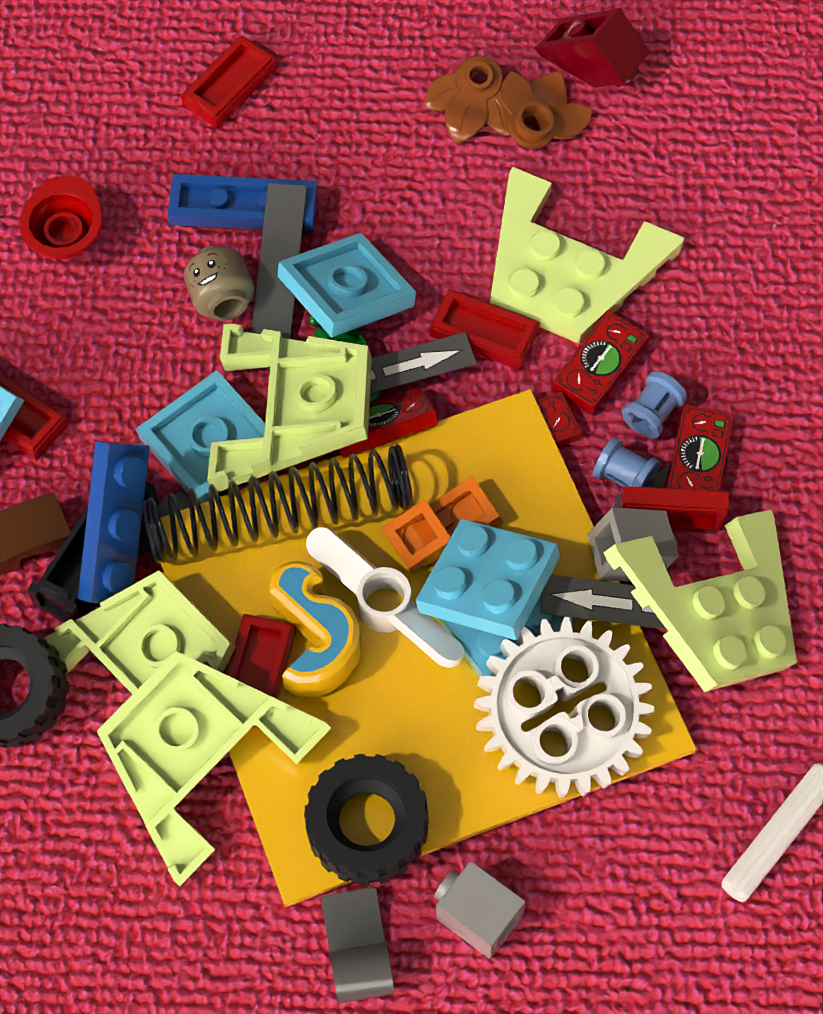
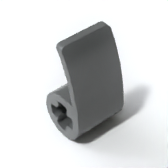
M369 887L323 896L321 902L338 1004L394 994L388 949L384 939L377 890Z

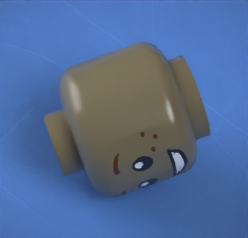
M222 246L205 247L191 258L185 267L184 281L192 304L197 312L205 317L216 321L232 320L244 313L254 297L255 286L246 261L242 254L233 248Z

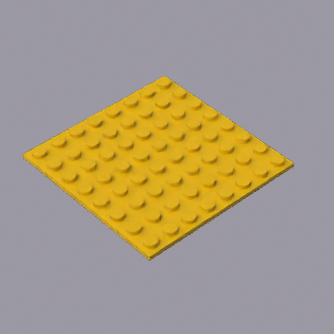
M531 389L438 421V425L373 448L379 453L389 477V448L391 445L395 446L396 444L401 446L410 478L413 506L423 499L428 504H431L473 476L503 520V523L495 528L558 544L560 559L551 575L620 584L619 581L599 580L587 535L594 526ZM372 449L356 454L363 466L369 486L368 457ZM341 455L333 457L339 462L350 491L349 457L342 458ZM373 456V468L379 511L377 517L372 513L355 461H353L354 481L359 514L357 521L352 518L340 478L334 466L339 523L337 525L333 524L321 486L314 471L318 528H329L335 531L376 568L389 567L400 571L409 581L411 601L416 604L415 600L437 561L410 572L381 529L409 508L406 510L402 509L397 494L399 510L397 512L393 510L375 456ZM330 459L316 463V465L320 469L331 500L328 468ZM309 466L297 471L302 479L311 505ZM289 473L279 476V480L292 514ZM295 476L294 488L299 526L297 534L293 533L290 528L275 481L274 491L279 530L277 539L272 537L255 487L254 495L259 535L257 543H254L249 536L235 492L234 499L238 527L237 547H233L228 539L215 499L218 531V550L216 552L212 551L208 545L195 506L198 536V554L196 556L190 554L175 514L178 557L176 561L170 559L164 546L166 561L165 563L160 562L164 574L234 644L243 614L289 623L273 608L270 581L276 568L291 561H304L320 571L324 580L325 595L338 598L348 605L360 625L361 649L359 663L347 680L333 692L316 698H298L286 692L282 682L278 700L326 722L331 727L297 764L257 727H251L229 750L285 907L354 882L351 880L345 882L338 879L337 874L332 871L329 873L321 865V860L318 856H314L307 836L304 817L305 805H308V793L311 786L316 785L319 780L318 776L325 769L328 771L335 766L334 762L342 758L348 760L354 758V755L365 754V756L375 757V754L386 756V759L389 761H398L405 766V770L410 775L412 773L419 781V788L425 792L429 817L426 844L423 843L420 856L581 796L574 782L570 783L569 790L564 798L558 797L555 782H549L541 794H537L535 790L536 777L529 775L521 784L517 785L515 778L519 767L513 763L503 770L497 768L500 760L505 755L502 749L490 752L484 750L488 741L494 737L493 731L484 732L477 731L476 729L477 723L483 718L488 717L489 712L474 708V702L477 698L490 696V693L477 685L480 677L464 656L456 667H443L430 658L400 630L381 633L368 628L363 623L359 615L357 595L314 559L307 550V537L314 528L311 525ZM269 480L259 483L272 520ZM249 487L239 491L253 529ZM229 494L221 496L220 499L233 534ZM209 501L200 505L213 540ZM187 508L180 512L193 546L190 510ZM170 515L161 517V521L173 552ZM379 589L371 593L365 602L376 611L387 612L400 606L404 598L394 590ZM430 616L441 627H443L436 617ZM571 617L574 620L572 631L575 633H579L584 624L590 621L592 622V638L598 640L606 631H612V638L608 647L613 651L628 644L630 649L623 659L625 664L630 665L640 662L643 664V668L633 677L635 683H650L652 686L648 693L639 697V702L654 706V712L651 715L639 718V722L652 729L651 734L647 738L633 737V740L642 748L643 752L638 758L622 754L629 766V770L623 776L608 768L611 784L695 753L696 747L640 626ZM297 630L286 669L313 645ZM566 659L561 662L562 673L568 680L577 683L587 680V670L582 662L576 659ZM229 662L223 672V674L225 675L228 669ZM521 683L513 687V696L519 705L533 708L540 704V695L534 686ZM598 683L568 702H562L558 697V700L549 712L522 723L521 729L524 732H528L560 712H566L570 718V713L579 702L606 691V685ZM600 706L589 708L588 719L594 728L599 731H610L613 729L614 719L607 709ZM547 731L540 735V745L546 754L552 757H560L566 754L567 745L565 739L560 734ZM593 777L590 778V792L602 788ZM371 793L352 797L343 806L339 817V824L343 834L351 842L362 846L375 845L385 840L391 833L395 823V815L391 805L381 796Z

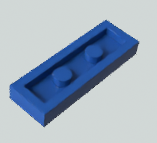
M173 174L167 213L169 225L263 230L268 183L307 186L302 232H314L318 196L317 181Z
M95 441L78 599L90 603H101L134 584L143 511L142 500L145 494L150 451L149 445L131 442Z

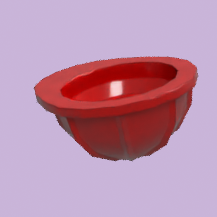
M71 175L57 176L45 181L34 191L20 215V233L26 245L37 254L53 258L57 262L63 259H71L78 255H85V251L97 240L102 229V211L95 190L84 179Z

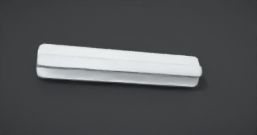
M816 763L811 767L724 877L721 886L734 899L744 902L750 897L823 804V764Z

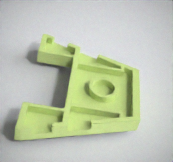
M512 167L508 178L490 304L540 322V328L580 344L590 334L607 310L612 313L617 311L623 305V300L639 285L644 286L655 276L656 270L668 259L673 260L680 254L683 248L684 237L644 221L625 258L621 260L535 224L538 215L551 194L552 183Z
M231 323L223 325L220 360L224 370L233 371L270 367L264 437L211 442L207 477L209 485L212 483L218 492L229 488L231 479L239 485L248 482L251 475L259 478L270 474L272 470L276 472L368 439L372 365L368 346L308 336L306 342L283 338L280 331L263 329L261 334L244 332L242 325Z
M772 510L739 516L725 525L744 571L674 587L653 536L617 543L604 552L606 560L615 570L620 566L636 588L631 591V594L642 608L651 607L666 627L668 632L663 637L704 692L779 672L797 663L775 518Z
M161 571L153 573L100 603L101 607L76 621L70 619L55 628L56 632L44 638L48 644L54 646L60 653L59 658L65 662L68 670L66 675L91 650L132 694L174 651L223 673L236 648V645Z
M174 651L97 730V733L129 795L133 799L152 840L166 863L173 880L181 886L215 850V847L182 817L174 807L253 725H257L296 764L317 744L331 727L318 718Z

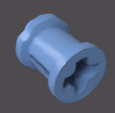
M652 371L646 377V387L634 402H628L621 410L626 424L636 433L644 435L649 439H656L663 432L662 423L674 408L681 407L687 400L686 391L681 384L673 377L660 371Z
M612 438L601 452L595 464L593 477L598 480L607 478L621 487L650 488L658 474L661 462L653 457L646 460L624 448L622 440Z

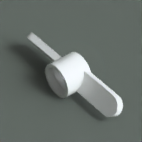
M316 528L310 532L306 541L309 554L357 595L359 615L368 628L381 633L400 630L439 665L448 668L459 665L464 656L462 644L429 615L419 613L417 605L411 601L409 581L400 571L389 567L376 568L332 529ZM379 589L394 590L404 598L400 606L387 612L376 611L365 602L371 593Z

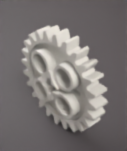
M564 617L558 632H553L547 619H542L538 627L537 637L524 626L518 637L519 647L506 638L502 641L500 649L506 660L495 656L489 657L486 665L496 677L480 676L477 683L481 689L490 693V696L477 698L474 702V708L489 712L488 717L483 718L477 723V731H493L494 737L485 745L484 750L490 752L502 749L505 755L497 766L499 770H503L513 763L519 767L515 778L517 785L521 784L529 775L536 777L535 790L537 794H541L549 782H555L558 797L564 798L569 790L570 783L574 782L581 796H585L590 792V778L592 777L603 789L611 784L608 768L623 776L629 770V766L622 754L638 758L643 750L633 740V737L647 738L652 731L647 725L639 722V718L649 716L654 712V706L639 702V697L650 691L652 688L651 684L635 683L633 678L643 668L642 662L626 665L623 659L627 655L630 646L626 644L613 651L608 647L612 638V631L610 630L606 631L598 640L592 638V622L590 621L584 624L579 633H575L572 631L569 617ZM566 659H576L582 662L587 670V680L580 683L568 680L562 673L561 662ZM521 683L534 686L539 692L540 704L533 708L519 705L514 699L513 687ZM598 683L606 685V691L579 702L570 713V718L566 712H560L528 732H524L521 729L522 723L549 712L558 700V697L562 702H568ZM600 706L607 709L614 719L613 729L610 731H599L594 728L588 719L589 708ZM547 731L560 734L565 739L567 745L566 754L560 757H552L546 754L540 745V735Z

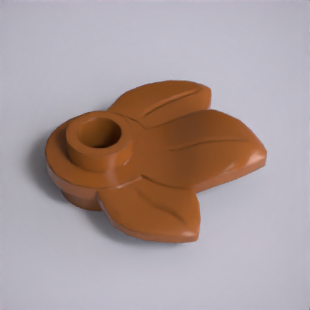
M486 56L470 57L460 64L457 72L439 76L429 86L424 106L434 111H445L446 128L455 144H462L473 137L484 127L485 123L498 134L506 137L510 136L508 129L510 114L505 109L500 98V89L503 82L502 71L493 59ZM475 72H483L488 76V79L482 84H476L470 77Z
M558 71L543 75L531 84L519 74L510 72L500 89L501 102L510 114L508 121L510 135L518 144L526 148L537 149L544 147L552 138L572 139L586 128L591 119V108L580 104L567 103L564 79L561 72ZM525 124L535 126L537 131L529 129Z

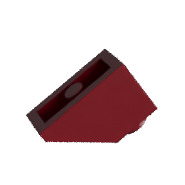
M620 8L561 18L535 48L541 57L593 88L611 85L620 87L629 83L638 74L639 69L637 67L650 53Z

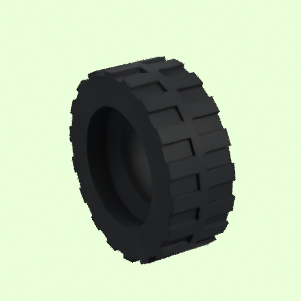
M5 623L0 624V661H18L25 667L30 678V689L24 702L12 711L0 712V747L6 748V745L17 748L26 746V742L39 740L43 737L42 734L46 730L52 729L58 722L56 719L60 712H64L67 704L65 697L66 692H69V682L66 680L68 670L65 662L60 660L58 650L48 644L46 639L20 626L14 625V627H11Z
M357 754L354 755V758L348 760L342 758L334 762L335 766L328 771L325 769L318 776L319 780L316 785L311 786L308 793V805H305V827L314 856H318L321 860V865L329 873L332 871L337 874L338 879L349 882V880L358 882V885L369 886V883L380 882L382 884L389 882L390 878L397 874L401 876L408 871V866L413 861L416 862L422 854L421 848L423 843L426 844L428 836L429 817L427 799L424 790L421 791L419 788L418 779L413 773L410 775L405 770V766L398 761H389L386 759V756L375 754V757ZM364 793L376 794L384 798L391 805L395 815L394 827L389 836L382 842L371 846H362L351 842L343 834L339 824L340 813L346 802L352 797Z

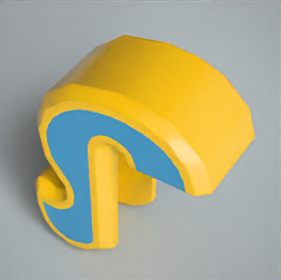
M304 561L284 563L275 569L270 581L273 608L290 624H294L296 630L313 644L283 673L284 688L286 692L298 698L321 697L333 692L342 685L359 663L361 649L360 625L348 605L338 598L325 595L324 580L320 571Z

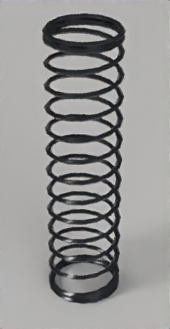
M399 444L391 445L389 448V477L379 453L375 449L369 452L370 486L359 458L356 454L352 453L348 462L350 491L339 462L332 457L328 467L331 500L320 469L316 463L312 462L309 465L311 505L299 472L292 466L289 469L292 514L279 477L272 470L269 474L272 520L258 480L255 476L251 475L249 478V497L253 529L236 482L231 479L228 489L233 534L215 485L211 483L208 488L213 540L197 494L191 488L188 492L193 546L176 497L170 492L168 506L173 552L154 499L152 497H149L147 500L143 498V513L154 561L157 564L160 562L165 563L164 546L170 559L176 561L178 557L175 514L190 554L193 556L198 554L194 504L209 547L214 552L218 550L214 498L228 539L233 547H237L238 527L234 492L249 536L254 543H257L259 535L254 487L272 537L277 539L279 530L274 481L290 528L293 533L297 534L299 526L294 476L311 525L314 529L318 528L314 471L321 486L333 524L337 525L339 518L334 483V466L340 478L352 518L357 521L359 514L353 461H355L362 478L372 513L377 517L379 511L374 479L373 456H375L381 470L393 510L395 512L399 510L397 494L402 509H410L413 507V495L402 448Z

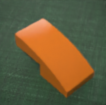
M471 476L431 504H428L423 499L381 529L409 571L412 572L438 561L461 519L491 527H497L503 523V520L474 477Z

